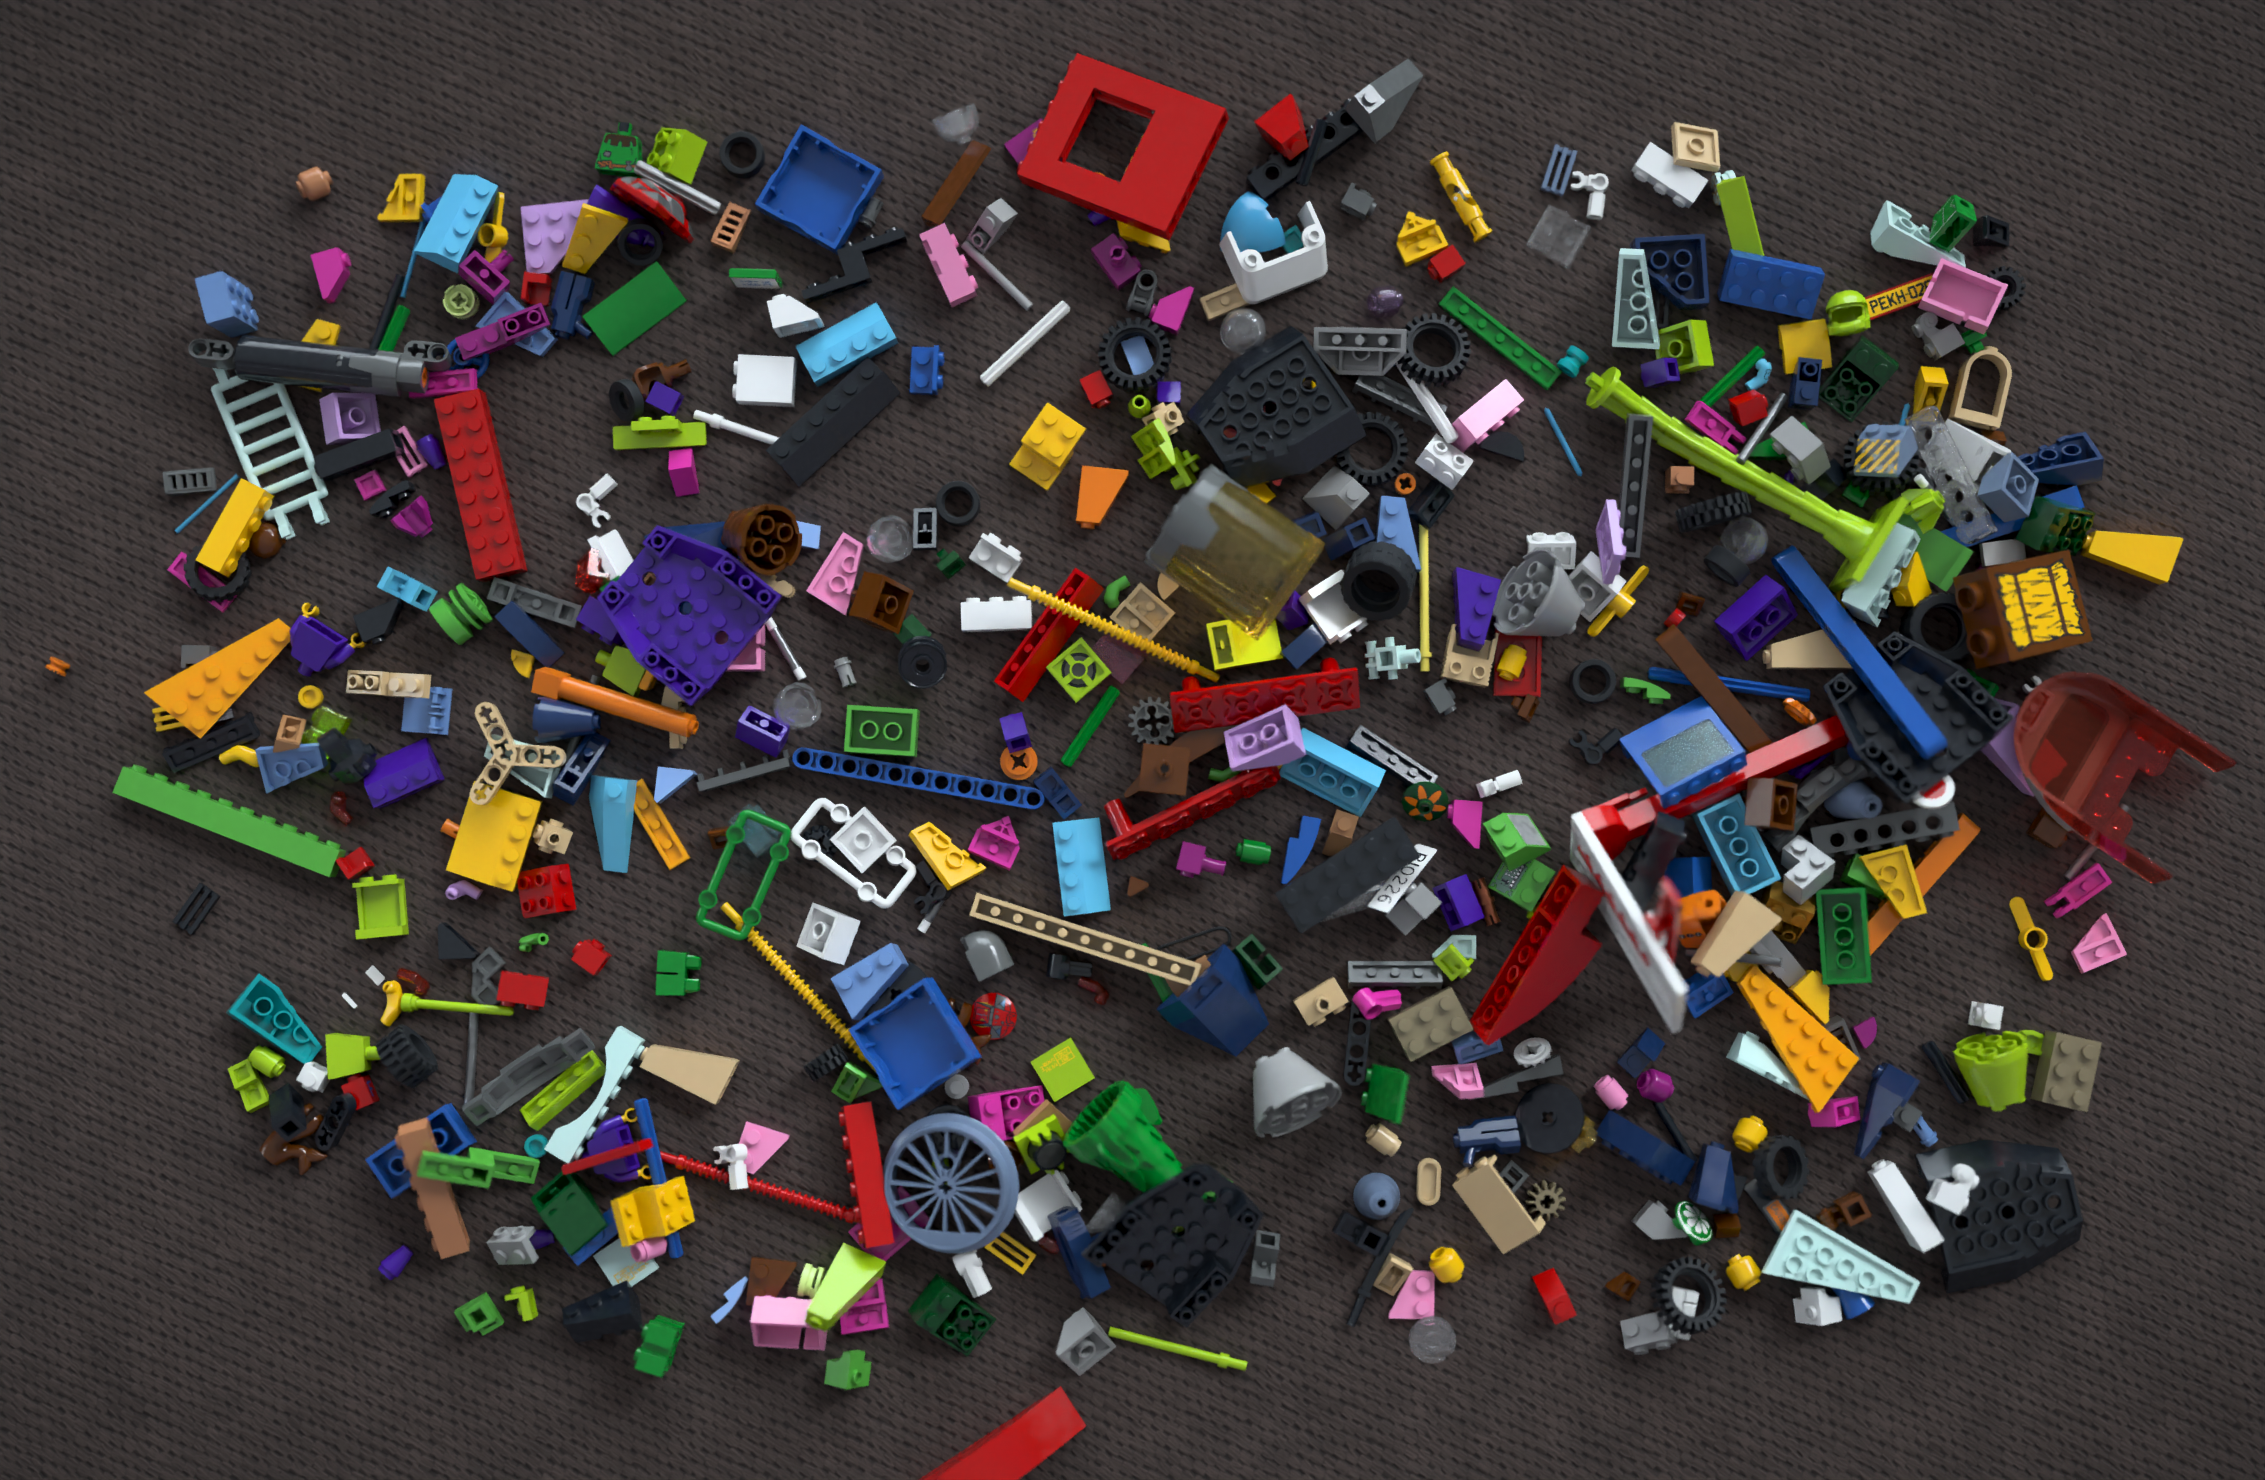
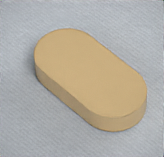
M1424 1158L1417 1167L1416 1196L1422 1204L1430 1206L1434 1205L1440 1198L1441 1166L1433 1158Z

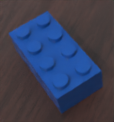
M1730 249L1717 294L1720 301L1812 319L1825 274L1820 267Z
M452 1103L442 1106L426 1117L430 1123L440 1154L457 1156L477 1142ZM395 1139L365 1159L391 1199L411 1188L410 1177H412L410 1169L406 1170L402 1157L405 1155L403 1149H398Z

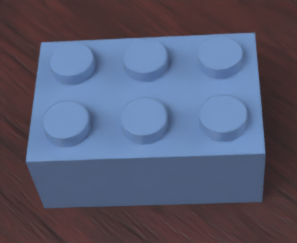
M223 271L195 278L206 324L229 337L257 331L256 323L259 322L256 311L251 307L250 301H253V296L248 287Z

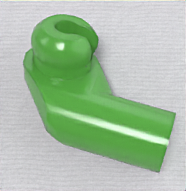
M1126 576L1117 579L1107 586L1104 602L1109 608L1118 607L1120 603L1118 600L1119 592L1130 586Z
M1230 767L1224 771L1211 768L1208 779L1223 782L1242 773V771H1232Z
M534 933L522 937L518 942L520 943L519 950L531 952L532 944H547L549 940L548 935L545 933Z

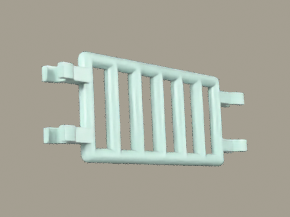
M213 368L219 383L213 385L211 391L248 482L261 488L257 476L304 457L308 470L263 489L273 495L313 478L317 488L315 492L272 510L269 509L265 512L263 518L266 521L275 519L281 538H286V540L295 537L286 513L310 504L316 524L324 525L329 523V518L320 499L328 495V490L324 480L320 479V476L315 472L314 456L284 384L273 383L274 385L227 404L222 392L249 380H241L238 376L230 378L226 369ZM278 393L283 406L235 425L231 415L232 412ZM287 415L291 425L290 428L244 446L239 434ZM290 437H296L299 449L253 468L248 455Z

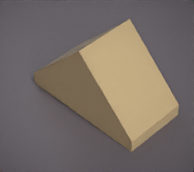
M1389 1253L1373 1286L1394 1296L1412 1272L1413 1267L1410 1263Z

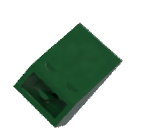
M1861 335L1819 388V398L1850 422H1853L1896 372L1899 363Z
M2036 496L2032 503L2029 517L2025 518L2016 540L2038 551L2056 553L2069 550L2070 555L2076 556L2077 552L2082 548L2083 539L2087 531L2093 525V518L2096 513L2050 498Z
M560 1172L531 1197L537 1212L570 1256L576 1254L608 1226L585 1181L574 1172L563 1175V1172Z
M938 1274L935 1275L908 1310L917 1325L967 1357L997 1320L960 1289Z

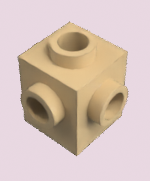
M1162 402L1151 408L1152 414L1142 418L1146 426L1160 418L1169 436L1178 432L1177 426L1184 423L1182 414L1174 402L1166 406Z
M550 818L549 822L542 820L541 824L535 827L533 832V838L535 839L533 842L539 845V850L552 854L553 851L565 854L573 832L564 828V823Z

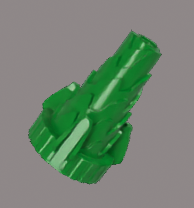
M1117 1081L1100 1092L1080 1112L1064 1136L1063 1145L1079 1161L1112 1171L1119 1179L1124 1182L1128 1181L1143 1193L1148 1192L1183 1171L1180 1168L1182 1164L1175 1158L1173 1151L1162 1140V1136L1153 1126L1160 1125L1163 1120L1149 1092L1145 1088L1135 1089L1129 1082Z

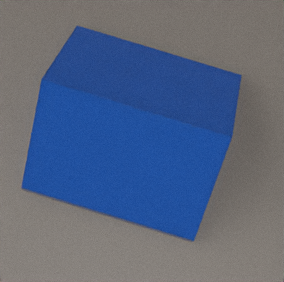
M1711 857L1674 858L1669 862L1664 879H1668L1679 898L1697 892L1712 890Z

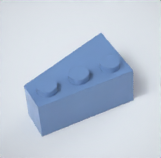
M1381 496L1378 506L1375 542L1392 543L1405 550L1415 564V571L1419 573L1421 565L1405 498Z
M890 943L835 975L831 980L851 1018L860 1021L866 1011L878 1001L882 993L894 983L909 965L899 946Z

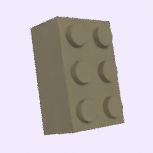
M1450 986L1387 1018L1410 1062L1473 1030Z
M2045 1030L2041 1047L2042 1055L2039 1056L2031 1099L2087 1112L2102 1043Z

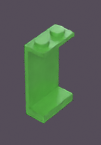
M1903 511L1897 523L1915 530L1921 539L1915 552H1918L1927 580L1947 592L1954 582L1953 577L1959 575L1974 551L1935 528L1923 534L1918 526V523L1922 520L1916 522L1911 515H1906Z

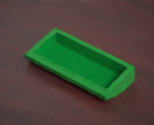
M656 261L582 317L612 356H614L687 302V300Z

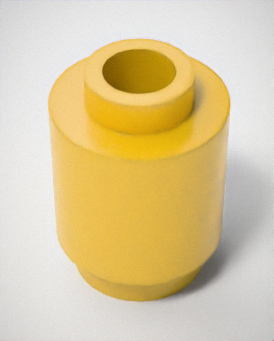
M1510 644L1508 649L1504 650L1496 669L1500 673L1499 676L1508 681H1512L1513 678L1518 679L1527 659L1525 656L1527 651L1519 646Z

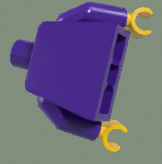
M310 603L302 605L303 615H299L289 631L292 646L291 655L301 662L298 672L304 676H311L313 670L320 672L324 669H333L344 663L355 652L354 649L356 647L362 648L366 644L363 641L359 644L355 643V639L360 633H354L351 636V643L348 644L347 638L315 619L319 614L317 606L308 613V609L311 606Z
M635 1108L627 1109L623 1116L617 1115L602 1122L593 1134L594 1139L587 1142L588 1151L582 1154L581 1159L633 1143L629 1125H624V1122H636L638 1120L637 1117L633 1120L628 1118V1113L635 1110ZM637 1153L593 1166L596 1174H604L606 1178L618 1183L637 1180L640 1176L645 1179H651V1174L646 1175L644 1173V1169L649 1168L648 1163L637 1170L640 1167Z

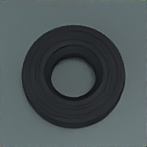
M629 379L618 380L610 386L609 399L615 414L623 421H633L641 417L644 411V400L638 386ZM624 393H625V395H626L627 398H628L629 407L627 406V404H626V402H625Z

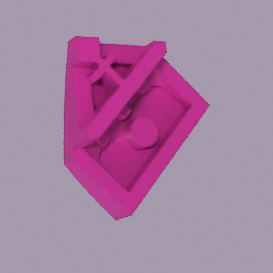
M1009 816L987 825H981V828L977 829L967 852L1010 871L1020 847Z

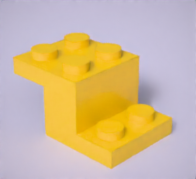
M1047 402L1022 438V446L1009 465L1048 491L1074 454L1073 448L1085 433L1086 428Z
M684 1176L675 1177L663 1184L639 1187L610 1201L622 1247L631 1246L645 1238L667 1236L695 1221Z

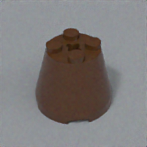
M763 504L732 511L724 524L721 542L750 570L763 575H776V573L782 571L787 566H791L797 559L802 546V533L799 532L795 519L796 516L789 509L775 504Z

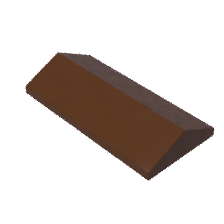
M974 140L971 141L921 217L924 224L927 226H939L942 224L990 152L991 148Z

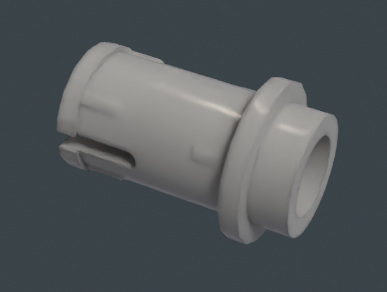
M848 657L835 660L834 669H837L842 687L845 688L848 685L856 684L857 682L850 666L851 660H848Z

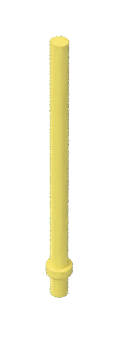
M1419 524V561L1421 565V571L1419 572L1420 671L1428 672L1430 671V658L1432 657V652H1429L1428 530Z

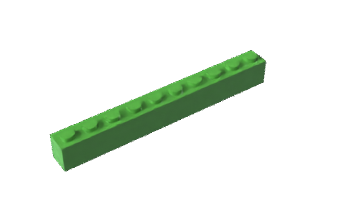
M135 764L132 767L123 766L112 793L327 877H336L340 867L335 860L339 857H344L346 853L345 850L340 849L341 844L330 840L324 843L318 840V835L310 832H305V835L296 832L297 827L284 823L283 826L275 823V818L267 815H262L260 818L253 815L255 811L243 806L237 809L232 807L233 802L223 798H219L218 801L210 798L212 794L198 789L196 793L189 790L190 785L179 781L173 784L167 781L169 777L159 773H154V776L146 773L147 769Z

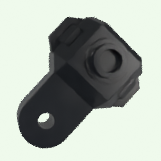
M335 727L317 738L319 745L329 756L328 760L331 769L328 772L336 782L340 780L345 785L357 783L369 775L377 765L375 761V756L378 755L377 750L371 743L366 745L360 738L348 740Z

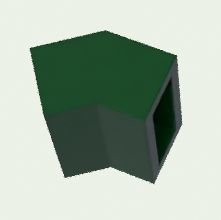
M913 614L903 621L899 634L893 633L902 644L916 636L931 637L932 635Z

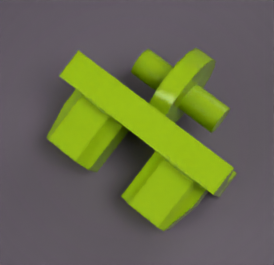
M1178 447L1173 448L1175 464L1164 471L1167 472L1174 467L1179 474L1170 479L1176 490L1194 486L1198 481L1194 473L1199 470L1195 463L1200 459L1199 455L1191 456L1188 450L1181 454Z

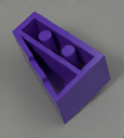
M1456 567L1452 573L1455 624H1457L1455 626L1457 646L1479 652L1485 643L1501 580Z

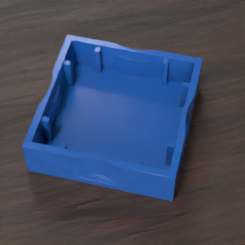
M800 125L784 153L780 166L771 175L755 205L760 212L838 255L837 250L841 249V246L846 243L860 219L859 215L863 214L870 197L874 195L884 175L880 168L853 153L841 150L830 140Z
M933 977L923 978L898 995L888 1006L873 1012L848 1029L865 1058L875 1068L882 1086L897 1110L907 1108L982 1057Z

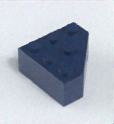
M1705 234L1634 238L1630 244V249H1644L1650 283L1678 309H1704L1710 303Z
M1611 1110L1608 1111L1595 1133L1603 1138L1601 1141L1603 1145L1612 1150L1616 1146L1620 1149L1618 1154L1669 1185L1675 1182L1681 1186L1695 1163L1686 1155Z

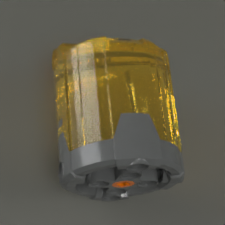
M1211 464L1203 470L1199 477L1200 479L1187 496L1184 495L1162 526L1163 531L1153 547L1146 553L1144 562L1258 641L1263 637L1321 554L1326 543L1298 526Z

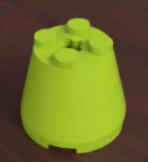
M2003 1031L2002 1035L1986 1036L1984 1032L1969 1036L1956 1043L1957 1049L1953 1051L1955 1061L1977 1105L1991 1107L1992 1111H2002L2006 1109L2007 1105L2025 1101L2028 1045L2024 1035L2012 1031Z

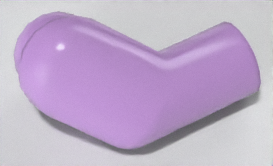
M461 880L449 885L445 894L450 900H455L466 894L478 900L483 890L468 881Z

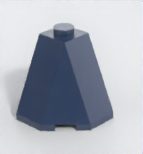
M1711 1141L1710 1145L1703 1143L1688 1198L1698 1204L1722 1211L1727 1209L1731 1213L1738 1214L1739 1208L1731 1153L1724 1149L1725 1145L1714 1141Z

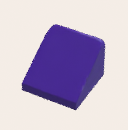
M1158 381L1157 405L1162 402L1165 405L1172 402L1175 405H1180L1181 382Z

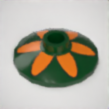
M1427 781L1417 782L1409 786L1402 797V805L1405 812L1415 820L1424 822L1434 821L1442 817L1447 811L1449 804L1448 795L1445 790L1436 783Z

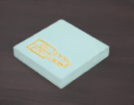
M620 1238L593 1256L613 1286L627 1280L632 1287L660 1267L654 1259L646 1262H636L630 1252L631 1246L622 1247Z

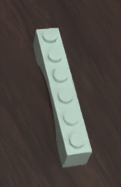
M623 1026L616 1028L605 1046L606 1073L597 1098L590 1108L578 1119L557 1128L544 1150L566 1163H571L574 1159L579 1160L585 1150L582 1145L586 1139L590 1140L597 1130L594 1127L597 1120H602L607 1114L609 1108L606 1105L609 1100H614L620 1092L621 1087L618 1086L622 1078L626 1080L632 1072L633 1067L630 1065L634 1058L639 1059L645 1049L642 1046L645 1042L643 1038Z

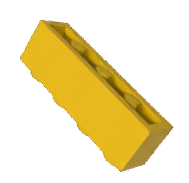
M241 478L198 554L196 561L229 577L236 570L242 553L249 547V540L253 533L259 529L261 519L265 512L270 509L274 496L268 491Z

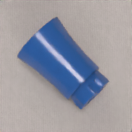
M1832 1288L1836 1297L1840 1298V1305L1846 1319L1862 1314L1875 1304V1301L1869 1295Z

